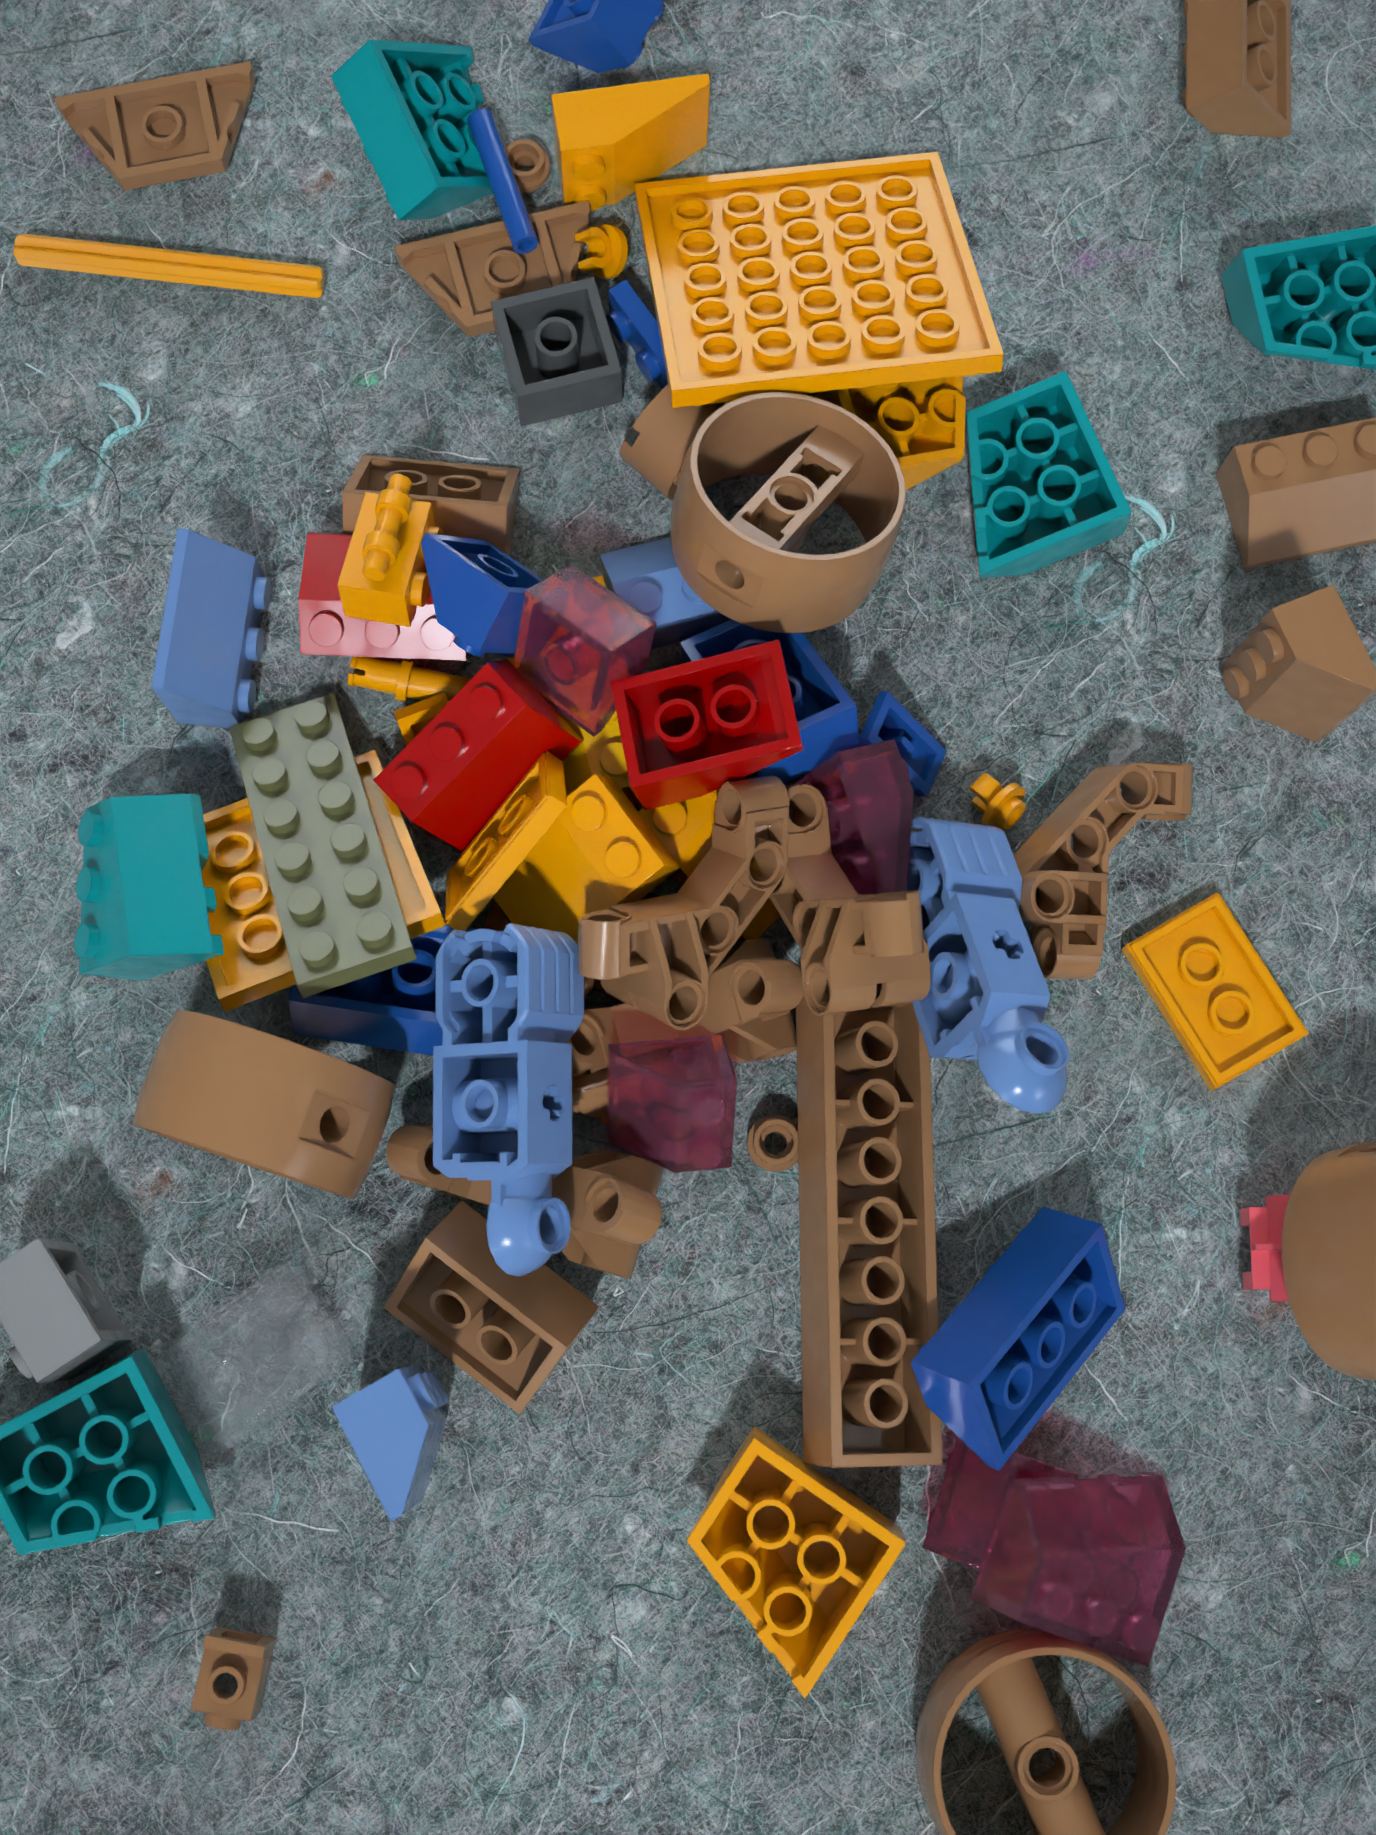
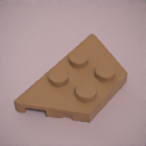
M248 61L55 97V103L62 118L121 188L126 191L226 172L256 80L251 62Z
M589 201L529 214L538 239V246L526 254L514 252L504 222L499 221L394 246L399 265L467 337L493 332L495 329L491 301L577 281L579 272L578 262L582 259L585 242L575 241V234L589 228L591 220Z

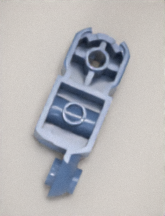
M916 817L912 820V827L921 828L922 831L917 833L906 832L901 835L894 843L888 855L893 860L882 859L880 861L877 893L920 891L923 937L929 949L931 986L924 1000L912 1002L930 1058L978 1060L979 1069L987 1084L1002 1100L1022 1111L1034 1114L1050 1112L1061 1103L1068 1082L1066 1065L1069 1061V1049L1065 1040L1056 1030L1042 1023L1051 995L1018 911L1023 881L1003 830L995 826Z
M512 923L506 925L504 932L491 929H476L470 932L453 929L445 938L436 954L435 1018L442 1029V1045L433 1046V1167L448 1178H468V1181L491 1180V1203L488 1208L486 1224L489 1249L495 1263L506 1274L520 1277L542 1267L552 1254L559 1253L564 1249L570 1237V1214L562 1200L553 1198V1179L572 1165V1044L566 1042L576 1032L584 1017V976L578 973V945L568 934Z

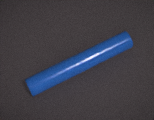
M488 109L475 110L468 116L467 122L513 250L517 254L529 253L538 246V239L494 118Z

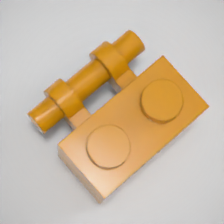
M391 475L387 489L382 490L379 494L365 492L337 584L344 615L347 617L411 627L416 606L424 607L429 593V580L421 542L425 533L443 535L441 527L435 526L432 503L411 500L409 497L412 481L405 475Z

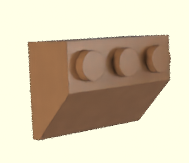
M1185 0L1183 11L1187 21V43L1183 46V57L1187 68L1186 88L1183 90L1182 97L1184 107L1189 116L1196 118L1211 133L1275 138L1291 135V2L1289 0Z
M1376 417L1234 446L1216 473L1244 569L1376 542Z
M362 455L342 492L343 534H353L365 492L379 494L382 490L387 489L391 475L402 474L412 481L409 493L411 500L432 503L435 526L442 528L443 535L486 540L510 555L520 469Z
M1334 584L1271 608L1222 665L1225 688L1234 700L1239 701L1245 714L1314 742L1326 738L1376 694V668Z
M461 1200L426 1236L383 1308L518 1414H521L599 1309V1306L545 1264L539 1269L520 1277L506 1274L495 1263L489 1249L486 1230L487 1219Z

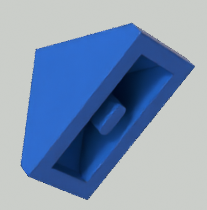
M879 691L859 737L860 749L853 753V762L848 767L916 796L928 797L947 750L888 691Z

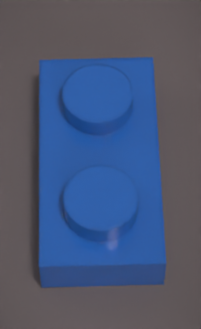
M625 279L608 290L609 313L606 314L607 323L616 339L621 343L627 340L635 351V360L643 376L650 383L656 380L663 389L668 385L657 321Z

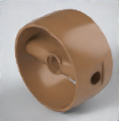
M788 392L759 393L731 401L717 409L705 420L684 458L671 510V548L676 565L687 584L704 602L719 613L741 624L779 633L811 632L835 625L846 619L862 605L883 573L902 523L906 495L902 469L892 449L870 425L855 414L831 402L812 396ZM748 474L772 475L730 521L720 514L704 491L709 485L729 477ZM833 501L850 515L861 531L866 543L855 549L836 554L808 555L791 552L803 546L810 527Z
M176 1010L160 1038L140 1089L132 1125L247 1166L354 1200L369 1174L389 1119L395 1085L353 1064L292 1041L213 1016L187 1010Z
M1364 1142L1328 1151L1318 1156L1309 1163L1297 1179L1289 1197L1284 1216L1282 1266L1286 1291L1294 1317L1314 1352L1327 1365L1342 1374L1376 1382V1143Z
M1023 1628L998 1632L970 1644L947 1663L929 1689L919 1716L915 1761L919 1788L925 1806L941 1835H960L952 1827L945 1808L941 1785V1759L944 1742L954 1715L974 1688H976L1036 1835H1166L1172 1818L1176 1796V1769L1171 1742L1153 1701L1135 1677L1117 1661L1092 1644L1073 1635L1050 1629ZM1043 1655L1068 1656L1082 1659L1101 1667L1113 1680L1128 1706L1137 1741L1136 1775L1128 1802L1119 1819L1107 1834L1104 1832L1079 1772L1077 1756L1065 1739L1031 1657ZM1042 1748L1054 1749L1055 1764L1051 1771L1043 1776L1030 1775L1029 1761L1032 1755Z

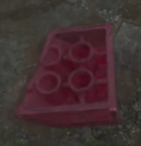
M1155 1472L1139 1473L1138 1476L1131 1477L1102 1474L1098 1475L1097 1478L1074 1479L1069 1476L1011 1479L971 1598L1018 1622L1148 1667L1186 1551L1163 1476Z

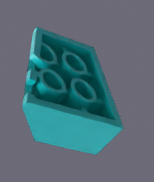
M369 39L331 75L341 97V103L355 126L363 143L364 152L372 163L386 192L387 201L395 211L398 220L434 219L493 193L467 122L468 116L473 111L478 110V107L484 103L481 87L471 82L468 67L474 63L471 46Z
M1376 225L1245 248L1238 253L1221 274L1232 324L1262 354L1376 370Z
M1063 371L966 412L979 579L1026 575L1124 534L1132 511L1067 371Z
M166 794L109 797L86 808L78 829L79 842L84 846L83 869L80 871L76 883L77 898L79 901H82L81 925L78 927L74 938V951L76 956L79 957V974L144 981L224 955L222 936L210 933L207 912L212 913L217 908L214 888L203 886L201 870H203L206 864L209 850L200 795Z
M145 1347L0 1424V1519L19 1555L92 1542L97 1538L133 1531L140 1533L160 1529L161 1526L192 1520L193 1522H198L216 1517L198 1450Z

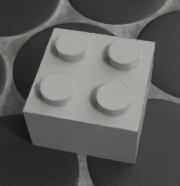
M38 1237L0 1262V1326L3 1325L14 1346L9 1349L10 1356L18 1370L26 1378L34 1377L37 1383L73 1380L132 1340L74 1243Z

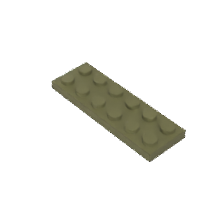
M331 693L230 726L231 737L295 981L303 998L417 960L335 694Z

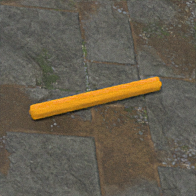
M23 233L16 236L13 248L14 257H16L18 264L29 267L311 298L321 297L325 286L323 268L314 265Z

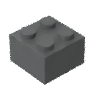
M594 277L491 301L495 335L521 427L622 402V371Z

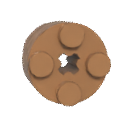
M669 385L665 386L647 405L633 424L632 428L639 433V436L633 446H630L624 440L620 449V457L667 499H674L682 464L695 435L705 420L725 404L722 402L702 406L672 408Z

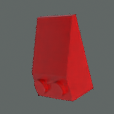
M779 639L611 682L630 788L645 810L701 797L721 788L727 781L739 780L804 750Z

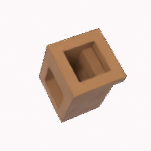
M219 1626L205 1635L202 1647L204 1648V1653L191 1705V1710L205 1713L203 1721L205 1725L223 1730H237L240 1728L241 1720L251 1722L260 1713L276 1642L275 1637ZM230 1673L236 1678L238 1686L234 1694L225 1693L220 1690L218 1686L220 1674Z

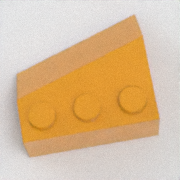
M963 376L815 392L816 398L831 402L855 414L870 425L886 441L902 469L905 490L962 461L964 457L966 397L963 396Z
M755 1426L720 1477L686 1540L730 1600L737 1604L755 1628L757 1636L768 1651L775 1655L790 1675L792 1683L804 1699H806L906 1545L902 1528L812 1465L803 1464V1459Z

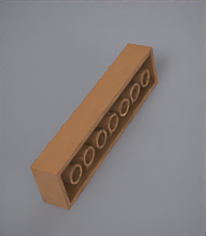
M803 996L799 1005L796 1006L803 1464L829 1468L943 1465L941 1419L926 1406L910 1363L920 1348L939 1329L930 1055L912 1002L818 1016L809 1009Z

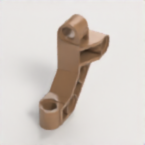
M1128 763L1097 767L1087 775L1013 854L1023 881L1018 911L1023 922H1032L1031 945L1044 978L1092 979L1097 973L1101 955H1103L1104 933H1106L1109 852L1140 819L1187 821V815L1192 813L1193 764ZM1071 834L1073 836L1074 842L1073 849L1071 848L1070 844Z
M775 775L727 781L721 786L717 801H715L712 847L676 894L611 905L609 909L589 912V914L579 917L578 973L587 978L601 980V985L606 993L677 1030H688L694 1027L703 1018L707 1010L709 977L781 882L786 872L790 805L787 789L781 779Z
M798 784L785 786L793 809V817L791 820L789 818L787 867L781 882L769 897L802 951L800 958L802 985L809 1009L815 1015L824 1016L863 1010L870 1007L877 1008L924 1000L931 986L929 949L923 937L920 891L857 894L832 855L828 807H826L824 797L812 785Z
M754 939L741 942L729 950L715 971L711 973L709 977L707 1010L703 1018L688 1030H677L627 1003L607 1008L586 1009L578 1029L566 1042L572 1044V1078L668 1052V1056L671 1057L705 1047H710L739 1063L771 1059L796 1051V1028L791 1010L799 1005L804 996L801 969L793 961L776 959L770 939Z
M419 1122L417 1125L406 1124L400 1126L392 1133L387 1143V1163L392 1171L401 1175V1179L489 1207L491 1203V1180L468 1181V1178H448L433 1167V1125ZM604 1149L572 1158V1165L553 1179V1198H558L565 1203L571 1219L570 1237L562 1250L567 1259L599 1271L631 1279L641 1244L649 1241L655 1235L661 1223L662 1207L656 1194L664 1167L637 1156L614 1153Z

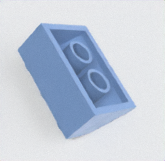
M177 528L151 688L177 723L229 728L244 722L245 712L251 713L255 705L256 685L254 680H250L253 660L260 661L263 653L264 635L262 628H258L261 609L267 610L270 605L271 580L269 577H265L255 556L192 530Z
M671 537L599 554L626 656L679 643L682 637L707 631L731 620L704 602L687 584L676 565L671 548Z
M420 1365L398 1368L331 1407L391 1522L424 1499L447 1420V1415L442 1406L449 1402L448 1395L433 1370L423 1372Z

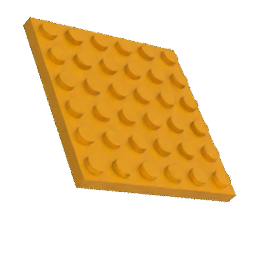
M938 152L634 183L635 202L672 408L731 402L759 393L788 392L811 394L822 391L865 388L868 386L919 382L958 376H974L1002 371L1004 353Z

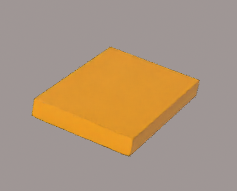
M547 751L541 754L447 871L445 919L446 924L451 928L466 931L567 807L563 761Z
M1218 892L1121 948L1210 1091L1217 1089L1309 1034Z

